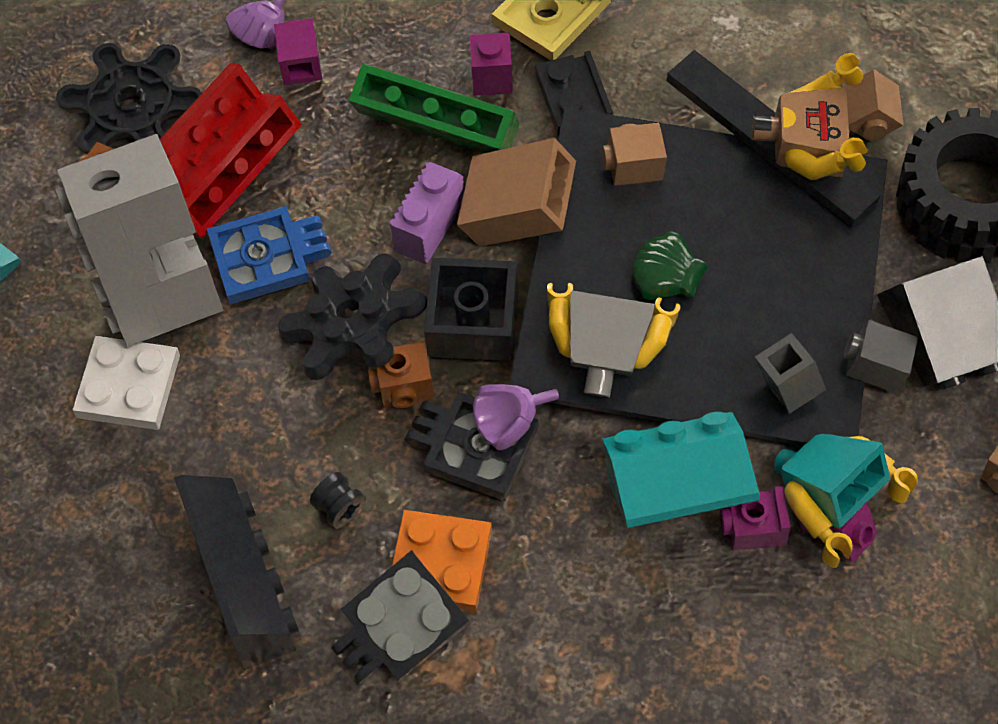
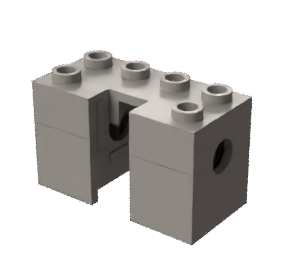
M157 134L57 170L63 187L55 190L65 213L67 223L74 239L84 238L86 244L78 247L87 272L96 269L98 277L91 279L97 297L103 308L111 306L104 310L105 316L113 334L121 331L127 347L224 311L207 262L203 259L193 236L196 230L180 184Z

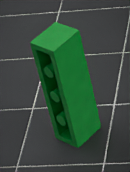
M364 63L361 65L348 100L360 114L484 154L511 148L520 125L513 110Z

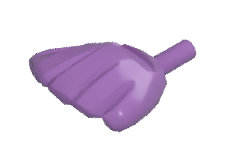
M267 0L247 3L231 11L226 16L225 22L231 32L241 42L259 49L268 48L272 50L276 46L274 24L284 23L285 12L280 8L286 0H274L273 3Z
M494 384L482 386L479 388L478 396L474 399L473 417L477 430L482 438L497 450H505L515 444L528 431L536 413L535 406L559 399L557 389H552L531 395L528 389L514 385Z

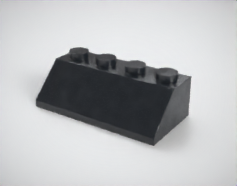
M192 475L175 477V483L229 636L244 670L296 651L291 635L298 633L299 630L290 606L281 609L276 597L284 593V589L276 567L267 570L262 559L263 556L270 554L262 530L252 531L248 518L256 516L248 492L238 493L233 478Z

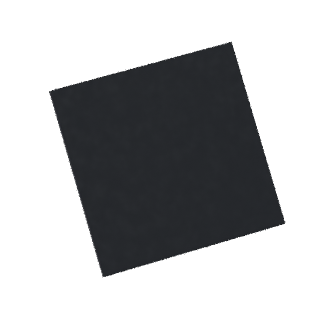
M565 107L558 142L576 160L563 231L539 235L510 385L526 388L530 391L531 395L557 389L559 399L549 403L660 422H684L702 418L711 412H732L744 436L805 446L815 435L819 434L842 437L859 436L864 382L846 376L849 359L844 357V350L850 335L853 332L858 334L867 321L871 320L888 160L863 156L866 161L864 169L859 172H853L880 193L881 196L879 202L851 227L734 134ZM659 123L667 155L663 180L614 186L611 170H604L602 162V146L608 145L610 128L620 127L625 124L643 125ZM667 232L678 233L686 242L693 257L704 261L708 265L707 271L698 283L694 298H687L683 294L662 298L660 307L664 311L671 312L675 309L676 303L680 305L677 320L674 326L671 327L664 348L645 368L634 369L631 376L614 374L609 398L585 394L584 389L588 369L571 366V358L565 357L559 352L550 331L547 285L553 283V291L559 294L565 293L568 290V283H571L573 291L655 304L656 299H644L632 276L634 261L646 241L656 236H662ZM792 333L816 362L826 391L789 414L767 386L755 356Z

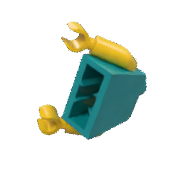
M815 435L798 452L783 449L775 459V471L777 474L782 475L785 485L786 501L812 537L815 539L819 536L825 545L822 551V560L831 568H837L840 561L837 552L833 549H839L849 559L852 552V541L846 534L840 532L833 533L830 527L833 526L840 529L889 480L887 494L893 501L898 503L907 501L910 492H913L918 481L914 470L907 467L896 469L892 466L895 461L884 453L882 443L870 441L863 436Z

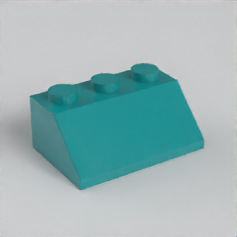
M711 412L699 419L684 422L668 421L662 423L659 427L641 431L624 430L615 436L602 438L609 485L627 528L760 500L759 489L744 433L732 412Z

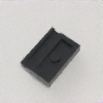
M590 51L584 52V56L577 58L570 55L535 64V74L558 136L565 107L613 115L612 107Z

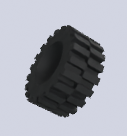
M968 108L966 117H960L958 109L947 111L944 123L937 116L927 122L925 131L919 128L913 136L912 143L907 147L896 192V197H899L897 202L898 215L905 214L903 226L908 233L916 229L919 230L916 242L923 248L930 242L937 245L934 255L945 259L947 252L950 251L957 253V263L968 261L970 255L983 256L985 264L990 263L994 252L998 254V202L977 204L956 197L944 187L937 170L943 164L956 160L978 161L998 169V111L991 110L989 118L980 116V108Z

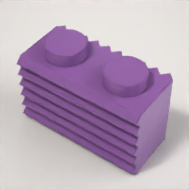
M432 162L425 163V169H421L422 175L417 176L418 181L413 182V188H409L410 194H406V200L401 201L402 206L397 207L398 213L393 214L394 219L389 220L395 252L424 264L429 262L460 211L464 195V182L462 181L464 177L457 172Z

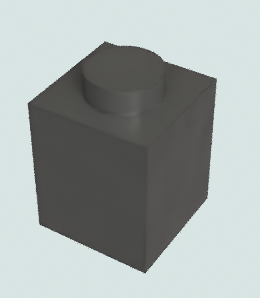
M868 320L858 334L853 332L850 335L845 346L844 357L849 359L846 376L895 392L910 375L918 337Z
M792 333L755 356L767 386L789 414L826 391L816 362Z

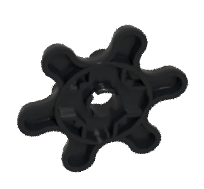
M113 43L102 44L93 52L94 63L99 68L97 78L86 85L68 84L58 90L56 101L59 107L68 113H86L90 115L89 125L78 136V145L84 153L88 154L96 142L109 146L118 139L126 138L131 142H135L157 134L159 139H161L165 134L161 129L162 124L172 116L183 115L202 94L198 88L192 86L177 87L168 79L180 63L181 55L178 48L170 44H163L155 48L147 59L141 62H130L124 58L121 49ZM135 96L140 98V105L135 104L133 106L121 107V103L126 98H133Z
M386 253L379 254L371 261L364 272L352 271L344 278H342L338 271L328 266L321 267L315 271L312 277V285L317 295L309 299L304 311L287 314L281 318L278 324L279 337L284 343L294 344L305 340L313 342L303 358V372L308 379H323L330 374L338 360L350 354L361 355L366 365L372 368L382 367L391 361L395 350L392 343L387 340V332L390 327L399 320L419 316L427 308V297L416 288H406L397 291L390 290L391 284L401 271V265L396 258ZM349 308L350 311L358 310L352 317L344 319L347 314L345 309Z

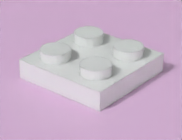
M95 336L73 407L76 418L159 430L180 357L178 348L143 342L127 347L125 340Z

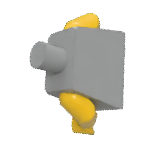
M553 283L547 285L549 328L558 350L565 357L571 358V366L588 369L584 393L599 397H610L614 374L631 376L634 369L645 368L664 348L671 327L674 326L677 320L680 305L676 303L675 309L668 312L660 307L662 298H657L655 304L608 297L573 291L571 283H568V290L565 293L559 294L553 291Z

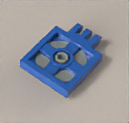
M287 206L208 228V235L229 304L309 282V274L305 264L327 258L332 253L329 244L325 243L327 237L325 231L321 229L323 225L320 217L312 216L292 222Z

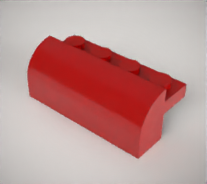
M230 63L160 139L178 179L196 233H193V236L197 238H203L208 232L207 229L211 228L302 125L281 95L262 94L239 63Z

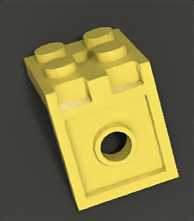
M505 0L492 13V24L506 33L510 32L512 37L547 59L555 60L611 3V0ZM549 9L556 12L554 16L548 18L537 14L540 10Z

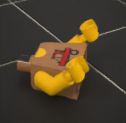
M853 53L843 54L835 64L836 73L829 71L798 89L780 95L775 117L753 116L752 140L775 142V159L779 166L790 168L809 180H817L827 176L843 177L846 166L853 172H859L864 169L866 161L862 155L866 154L868 149L860 138L853 137L849 139L847 88H841V83L843 82L850 86H855L862 82L863 72L857 67L860 64L857 56Z

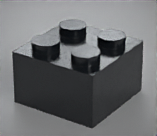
M432 258L424 329L428 357L513 361L519 288L517 261Z

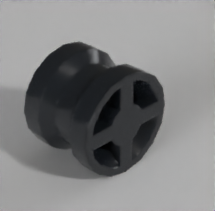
M335 472L319 483L311 494L309 501L316 510L324 511L327 514V521L334 528L338 529L349 524L361 512L366 503V496L360 490L352 489L349 486L348 478L343 473Z

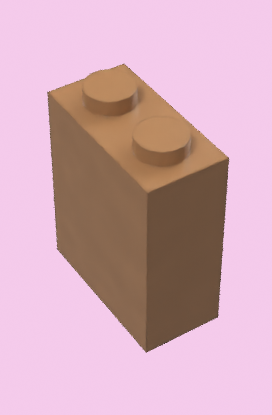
M555 138L472 156L461 209L458 214L457 226L480 247L563 231L576 160Z

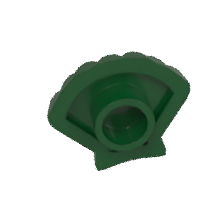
M667 232L662 236L653 237L643 244L634 261L632 276L644 299L655 300L677 294H683L687 298L693 299L698 283L707 271L708 265L704 261L693 257L681 235L675 232Z

